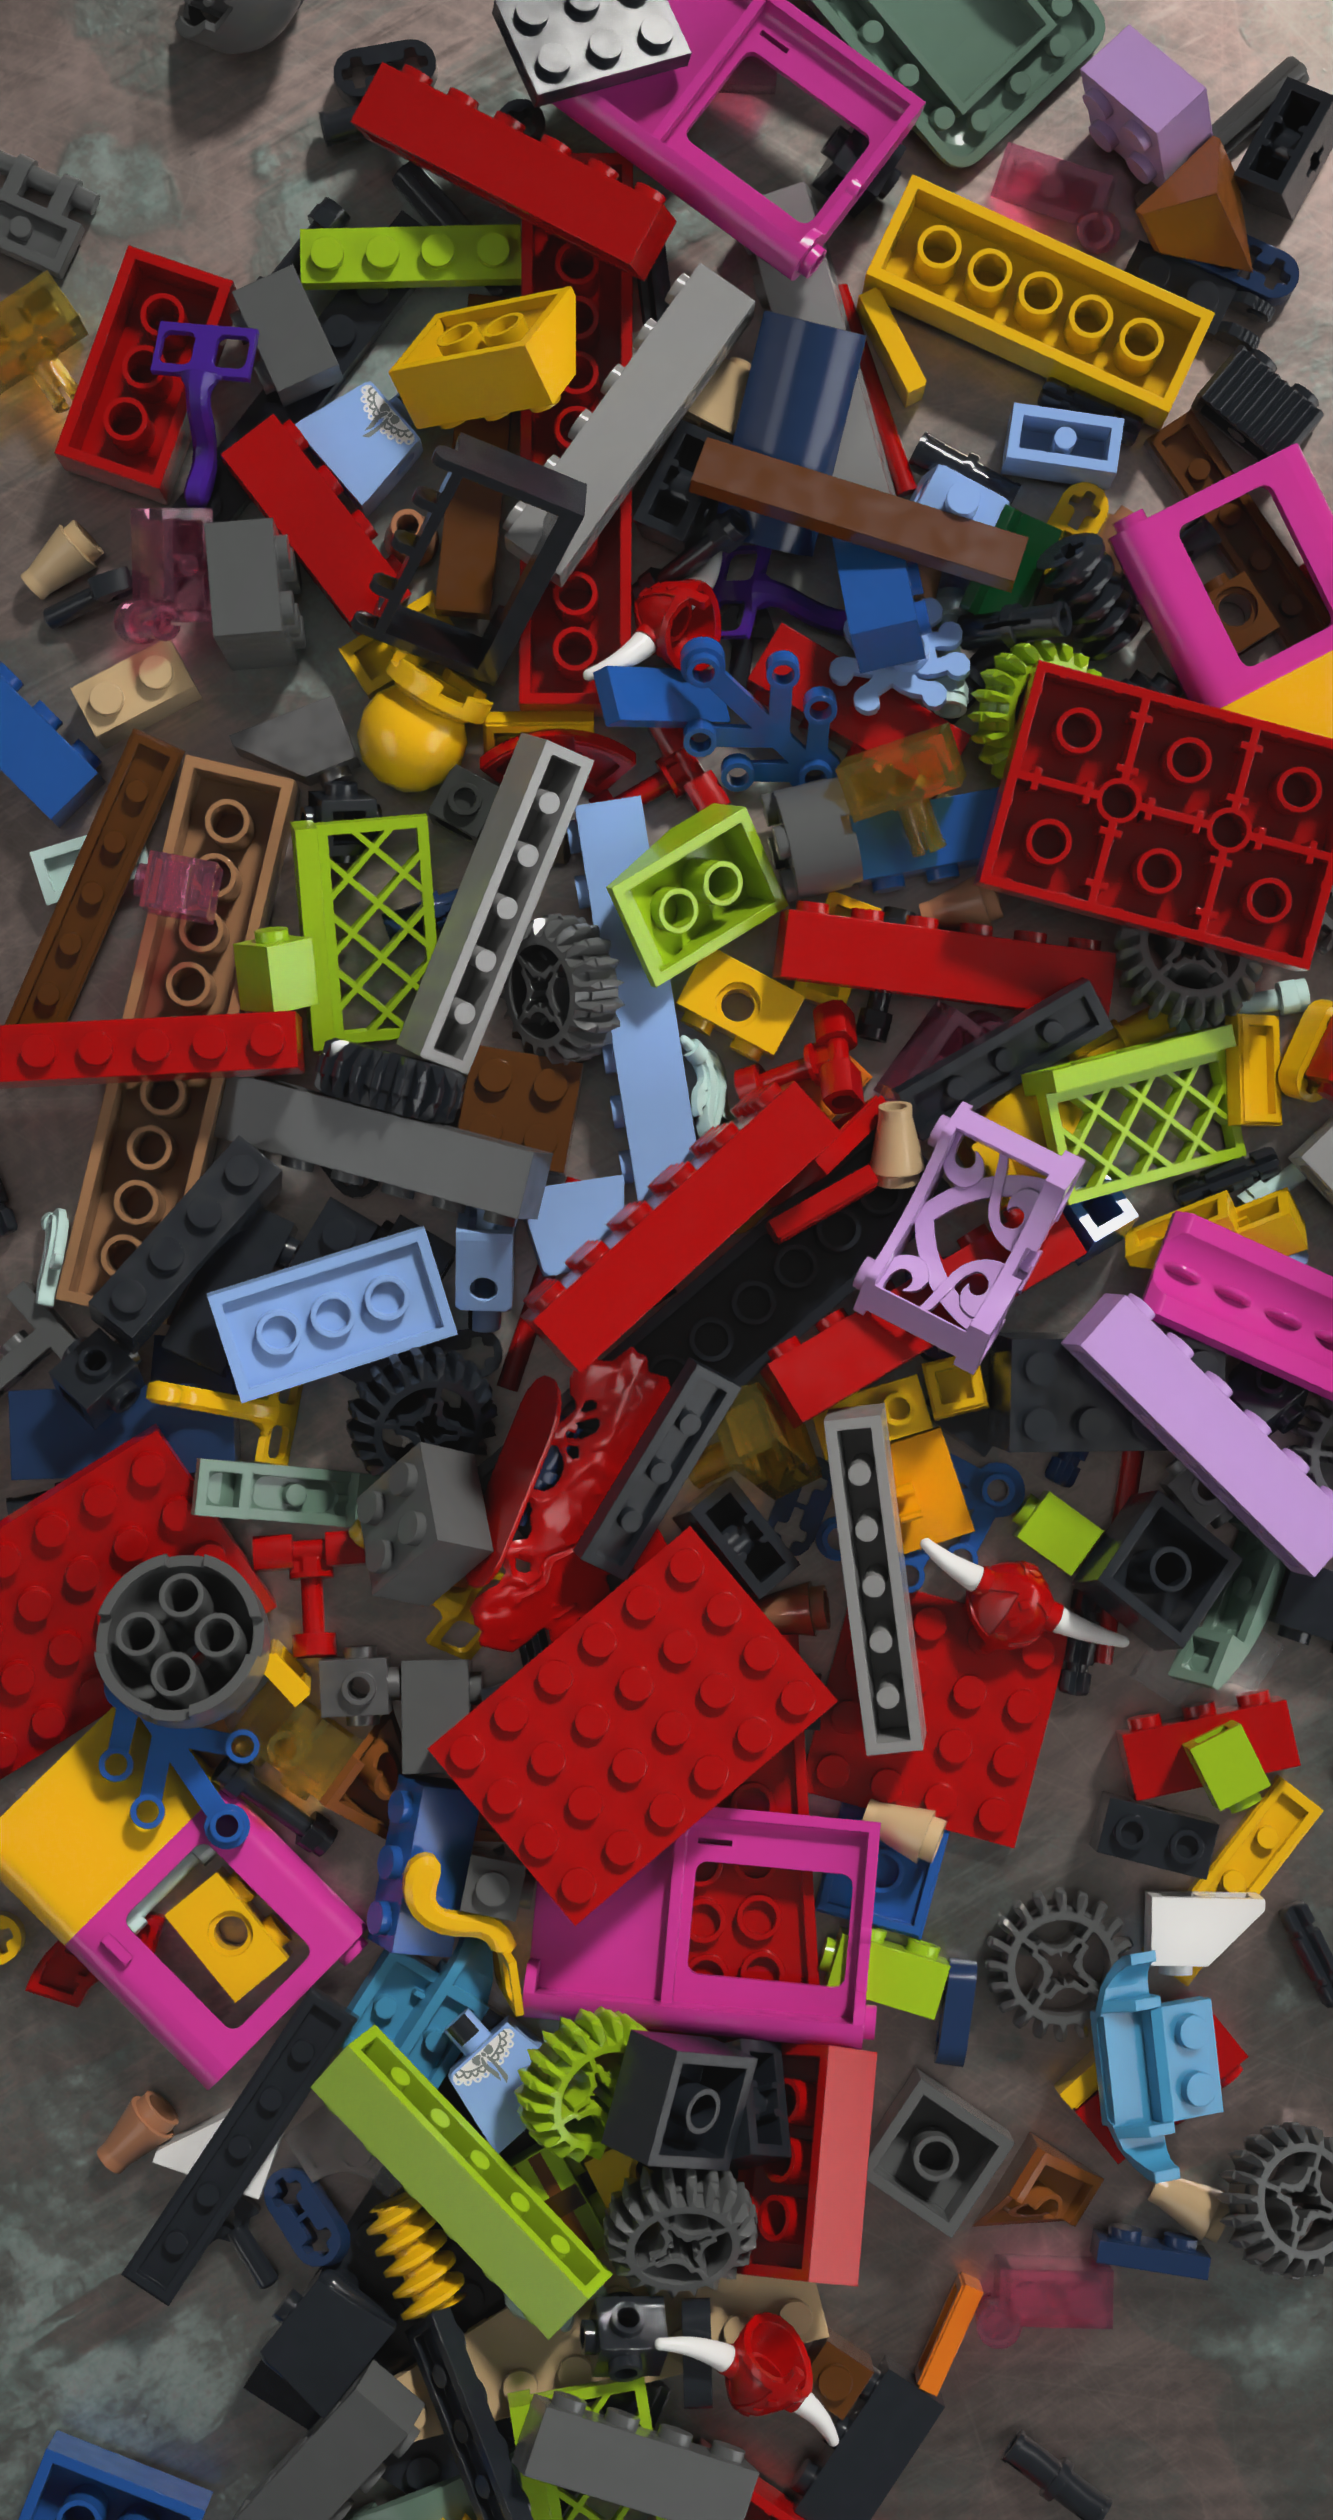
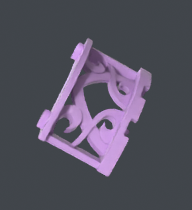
M962 1101L951 1118L942 1114L938 1119L927 1143L934 1147V1151L907 1207L876 1260L868 1256L862 1263L853 1282V1287L860 1290L853 1310L861 1315L869 1311L956 1356L953 1365L974 1375L1005 1324V1316L1016 1293L1021 1295L1043 1253L1040 1247L1053 1224L1059 1221L1086 1160L1067 1150L1061 1156L973 1112V1106ZM965 1136L999 1153L995 1176L984 1178L985 1164L977 1151H975V1163L971 1167L965 1169L957 1164L956 1154ZM1009 1158L1047 1178L1008 1175ZM945 1172L955 1187L932 1198ZM1002 1197H1011L1007 1205L1008 1212L1012 1209H1020L1024 1212V1220L1017 1228L1010 1229L1001 1223L1000 1209ZM990 1199L988 1205L990 1227L997 1241L1007 1251L1011 1252L1006 1263L988 1259L971 1261L960 1266L947 1277L937 1249L935 1221L959 1207ZM915 1231L919 1257L901 1255ZM908 1271L913 1279L912 1283L903 1289V1292L917 1293L930 1284L933 1293L922 1305L917 1306L884 1289L887 1282L895 1273ZM973 1274H982L988 1279V1289L982 1295L972 1294L969 1284L962 1289L960 1296L955 1290L963 1280ZM941 1303L964 1329L931 1313V1311Z

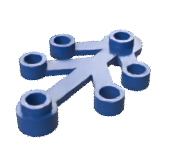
M696 637L689 640L683 646L680 653L683 678L689 684L698 688L709 687L747 723L718 724L703 718L693 719L683 729V745L685 750L692 756L705 757L710 755L716 747L773 748L784 758L750 760L748 756L741 753L728 755L723 759L720 766L721 781L725 788L730 791L741 792L748 789L753 782H789L793 787L839 777L840 781L842 780L843 769L841 760L828 747L830 722L837 715L836 696L831 689L824 686L813 687L803 697L804 715L808 720L806 745L790 732L792 691L800 679L799 660L792 652L786 650L776 651L766 661V677L770 684L769 710H767L725 670V652L718 641L710 637ZM701 663H706L713 667L708 671L694 670V667ZM780 665H787L792 668L791 672L786 675H778L773 670ZM817 701H825L829 704L826 709L821 711L811 708V705ZM697 733H704L709 736L704 742H695L691 739ZM734 768H741L746 771L740 777L728 774ZM812 770H821L824 772L819 776L806 775L808 772Z
M949 1452L958 1481L967 1486V1488L961 1490L968 1511L974 1509L971 1520L975 1531L962 1535L959 1542L952 1544L947 1550L953 1553L958 1549H965L971 1556V1562L978 1565L977 1551L994 1519L1009 1516L1021 1506L1025 1496V1484L1020 1473L1008 1464L993 1462L978 1468ZM996 1479L1004 1481L1008 1488L1006 1497L1000 1501L992 1500L987 1492L990 1482ZM832 1516L821 1522L815 1537V1543L823 1556L833 1561H841L840 1550L831 1548L827 1540L829 1533L837 1528L836 1516ZM923 1549L907 1553L904 1557L905 1566L911 1565L918 1572V1579L915 1584L908 1586L909 1593L919 1590L925 1581L924 1567L930 1557Z
M104 1683L105 1696L108 1702L116 1709L109 1747L99 1759V1770L107 1780L122 1782L132 1774L134 1768L133 1758L129 1754L138 1716L131 1712ZM141 1718L152 1737L140 1796L134 1800L130 1809L133 1822L140 1828L153 1829L164 1820L165 1806L162 1798L169 1763H171L207 1816L204 1829L208 1840L214 1846L225 1850L234 1849L242 1845L250 1832V1821L246 1812L235 1804H226L189 1749L229 1756L235 1763L248 1764L259 1754L260 1744L257 1736L246 1729L227 1733L200 1727L192 1729L167 1728L155 1725ZM240 1736L249 1737L254 1744L253 1752L244 1758L237 1757L232 1752V1743ZM113 1754H121L127 1760L125 1772L118 1776L110 1775L106 1770V1761ZM144 1801H153L159 1808L158 1817L153 1822L144 1823L137 1816V1809ZM224 1815H231L238 1822V1830L231 1837H222L216 1830L218 1819Z

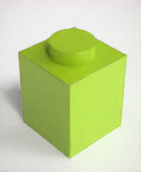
M276 926L255 930V939L233 943L240 1010L278 1012L291 1011L319 1004L312 937L289 935L288 927Z
M1043 1490L1038 1498L1030 1493L1012 1517V1521L1018 1525L1012 1536L1069 1576L1073 1575L1104 1532V1530L1053 1493Z
M1230 1720L1182 1744L1212 1806L1220 1811L1229 1808L1232 1814L1243 1811L1260 1802L1262 1797L1259 1792L1271 1786L1242 1725L1234 1720Z

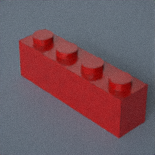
M273 413L221 453V461L265 518H273L279 534L288 535L290 548L294 549L295 558L352 632L358 637L361 634L351 627V620L357 611H365L374 615L375 605L379 597H381L372 592L369 587L375 573H384L396 578L402 564L394 554H391L386 559L372 542L378 536V533L359 509L350 514L337 497L344 492V489L325 464L316 469L303 452L310 445L297 426L290 419L281 424ZM408 588L399 605L410 598L412 593Z
M781 622L747 679V688L753 694V697L769 710L770 684L766 677V661L776 651L786 650L792 652L798 658L800 667V679L793 687L791 717L801 722L798 729L807 736L808 720L805 718L803 709L805 693L817 686L831 689L836 696L837 715L830 722L829 740L848 750L845 757L864 771L874 773L875 769L878 768L895 778L892 785L913 800L921 801L924 796L930 800L936 799L971 740L969 739L971 735L910 698L900 694L893 688L879 696L880 709L876 714L871 716L860 714L854 706V694L870 679L853 676L846 686L834 684L829 676L831 662L839 656ZM780 665L773 671L778 675H786L791 672L792 668L787 665ZM817 701L811 705V708L821 711L826 709L829 704L825 701Z

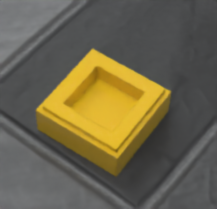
M956 1356L921 1364L935 1421L990 1408L980 1365L974 1375L953 1365Z

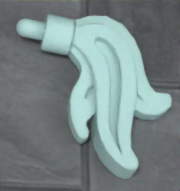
M682 1035L680 1036V1043L683 1047L682 1055L692 1064L697 1077V1083L691 1093V1112L693 1118H695L698 1136L701 1137L712 1126L716 1127L720 1125V1122L732 1121L735 1116L730 1112L731 1109L728 1105L726 1072L718 1054L707 1049L698 1039H690L688 1036Z
M56 1208L54 1212H47L41 1218V1227L45 1231V1242L35 1300L38 1305L52 1308L55 1304V1294L64 1260L69 1228L66 1209Z

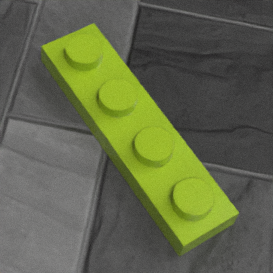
M521 224L300 229L301 283L304 290L521 285Z

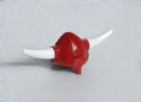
M722 551L704 563L691 578L683 581L658 582L650 588H644L639 593V597L634 604L637 629L633 632L632 637L611 656L586 669L583 672L584 679L587 681L594 680L593 672L605 666L632 667L653 655H657L667 664L681 672L680 653L683 646L689 640L696 637H710L720 643L721 614L713 588L721 568ZM701 663L695 666L694 670L703 671L710 665Z
M924 1538L920 1542V1546L946 1574L966 1588L968 1614L977 1633L983 1639L980 1650L988 1654L996 1649L1013 1650L1027 1647L1041 1638L1045 1631L1096 1644L1122 1648L1129 1645V1638L1127 1636L1092 1623L1066 1609L1063 1604L1054 1601L1048 1583L1041 1571L1038 1570L1039 1567L1032 1563L1021 1560L1002 1562L991 1566H980L951 1553L929 1538Z
M770 2312L754 2315L740 2331L734 2344L689 2336L662 2337L655 2340L654 2346L657 2350L692 2357L710 2365L719 2374L725 2376V2386L732 2408L738 2411L739 2414L749 2417L750 2415L763 2416L782 2410L790 2413L793 2412L811 2423L830 2446L835 2447L838 2445L839 2437L832 2419L812 2393V2367L804 2342L794 2327L780 2315Z

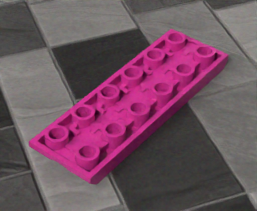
M1175 1211L1170 1219L1142 1300L1155 1313V1317L1152 1320L1333 1401V1277L1196 1214Z

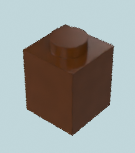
M828 2327L830 2337L813 2341L807 2350L813 2374L812 2393L826 2410L844 2420L873 2376L874 2369L869 2354Z

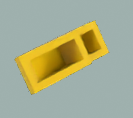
M1288 1187L1235 1207L1228 1191L1225 1190L1175 1210L1196 1214L1286 1256L1308 1249L1305 1221ZM1175 1211L1130 1228L1125 1235V1258L1130 1266L1153 1269L1170 1219Z

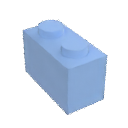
M1014 402L1007 424L1000 474L1073 485L1080 482H1089L1097 485L1100 489L1109 490L1117 473L1124 418Z

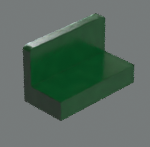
M1006 504L995 527L1029 537L1012 591L1010 593L970 580L959 608L977 615L1001 611L1002 607L1007 604L1019 603L1023 608L1032 607L1043 586L1044 577L1050 570L1037 569L1036 562L1047 548L1064 538L1066 532Z

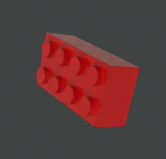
M128 245L54 452L64 470L165 505L169 504L192 436L187 414L185 385L181 377L152 375L150 371L160 321L232 327L233 322L229 314L238 310L232 294L236 290L232 280ZM183 335L168 336L164 341L161 361L173 364L188 363L192 357L195 338ZM227 339L219 343L215 366H218Z

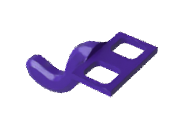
M160 321L150 371L152 375L181 377L185 385L186 406L193 450L191 469L184 488V498L188 507L206 508L214 489L217 471V438L210 399L212 391L219 380L250 383L260 334L258 329ZM183 335L195 338L192 357L188 363L173 364L161 361L164 341L168 336ZM231 339L249 342L246 363L242 368L234 369L215 366L218 346L221 341Z
M742 545L732 553L722 552L721 568L713 588L718 600L719 609L725 604H745L740 626L733 631H721V639H750L756 612L768 607H778L810 626L828 633L844 636L843 628L847 620L845 610L824 605L789 585L771 579L766 574L772 549L758 545ZM738 554H757L753 575L748 580L727 581L730 562L734 556Z

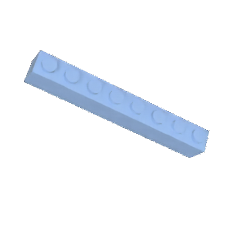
M640 795L577 805L575 808L576 820H570L567 828L570 854L582 853L585 875L574 876L579 909L590 908L593 925H598L600 938L611 941L609 955L610 958L619 960L615 969L618 980L624 982L618 987V997L625 1004L616 1010V1015L620 1020V1027L611 1030L612 1043L602 1047L606 1074L617 1073L620 1095L609 1096L614 1128H626L629 1150L618 1151L625 1184L633 1182L635 1184L637 1202L646 1201L653 1195L647 1186L669 1165L680 1164L682 1161L685 1163L695 1157L688 1148L696 1141L671 981L669 979L657 988L651 987L606 888L649 849Z

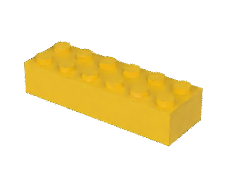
M913 174L866 272L862 292L863 294L876 287L877 290L880 289L888 306L1047 379L1054 377L1069 384L1068 388L1076 391L1078 388L1117 406L1115 410L1121 413L1126 410L1144 419L1143 423L1158 430H1161L1215 315L1214 312Z

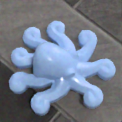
M932 597L923 598L922 600L926 602L931 628H933L942 621L943 608L938 600ZM846 620L844 623L843 633L846 641L853 649L848 622ZM950 621L944 622L938 632L922 635L926 659L860 674L856 658L847 656L837 657L831 662L829 676L832 682L838 686H846L853 676L870 679L854 694V706L862 715L871 716L876 714L880 709L879 696L892 687L900 694L922 699L923 704L928 710L937 711L942 709L947 702V690L941 683L928 680L945 675L956 681L964 680L970 674V660L965 654L960 652H952L937 658L936 651H952L957 649L962 643L963 631L960 625Z

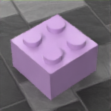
M1130 24L1080 68L1085 92L1082 98L1088 108L1091 123L1088 127L1090 135L1106 152H1111L1114 149L1126 160L1130 171L1142 183L1148 184L1153 182L1159 188L1213 136L1206 87Z

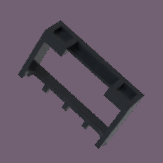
M460 432L455 450L439 445L431 457L432 462L437 467L448 471L439 491L426 486H418L412 496V502L417 507L428 511L417 535L405 530H396L390 541L393 549L406 555L396 578L384 573H375L369 587L372 592L381 596L375 605L374 615L365 611H357L351 620V627L360 634L495 686L585 516L587 484ZM462 478L547 512L543 520L542 536L506 605L499 604L482 637L399 605Z

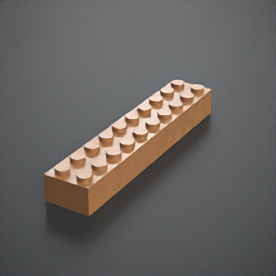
M185 754L122 1019L248 1013V1011L240 1010L233 943L255 939V930L269 927L291 834L290 822L294 821L301 792L294 779ZM227 1078L106 1084L55 1299L89 1307L88 1302L211 1167L218 1138L213 1135ZM180 1298L170 1316L162 1324L171 1325L177 1313Z

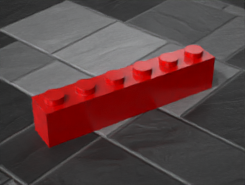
M384 62L381 63L350 121L367 140L642 281L646 280L677 222L665 207L664 203L667 198L663 194L642 182H637L633 189L617 181L619 174L597 159L590 158L588 163L584 164L570 157L573 151L549 135L543 134L540 141L524 134L526 127L506 113L496 111L492 118L477 110L480 104L475 99L456 88L450 87L448 93L445 94L431 87L434 81L422 71L408 64H404L402 70L399 71Z
M797 901L796 910L787 909L780 912L772 978L1025 1011L1083 977L1090 980L1109 1018L1116 953L1100 951L1102 941L1068 937L1067 946L1046 944L1048 935L1046 933L1014 930L1013 939L992 936L993 926L974 923H960L959 932L938 929L939 919L906 915L905 925L884 922L885 912L862 908H852L851 917L830 915L829 904L811 901Z
M296 1011L0 1025V1089L304 1074L302 1018Z
M1020 1209L1003 1212L1008 1221L1003 1226L1014 1229L1022 1224L1024 1212ZM1063 1212L1059 1221L1053 1224L1045 1241H1043L1040 1247L1043 1253L1022 1293L1071 1265L1087 1253ZM984 1223L956 1240L961 1250L944 1260L940 1254L939 1256L946 1275L949 1277L957 1268L971 1261L988 1259L1005 1264L1011 1252L1007 1251L997 1241L993 1232H990ZM973 1274L963 1280L955 1290L960 1296L962 1289L969 1284L972 1294L982 1295L987 1291L989 1282L984 1275ZM890 1279L884 1288L917 1306L922 1305L933 1293L930 1284L917 1293L903 1292V1289L912 1283V1279L898 1287H895ZM941 1303L931 1311V1313L963 1329ZM844 1307L814 1324L819 1334L801 1344L795 1335L768 1351L767 1354L772 1362L768 1363L759 1372L792 1427L796 1429L935 1345L869 1311H866L864 1315L858 1312L848 1315Z

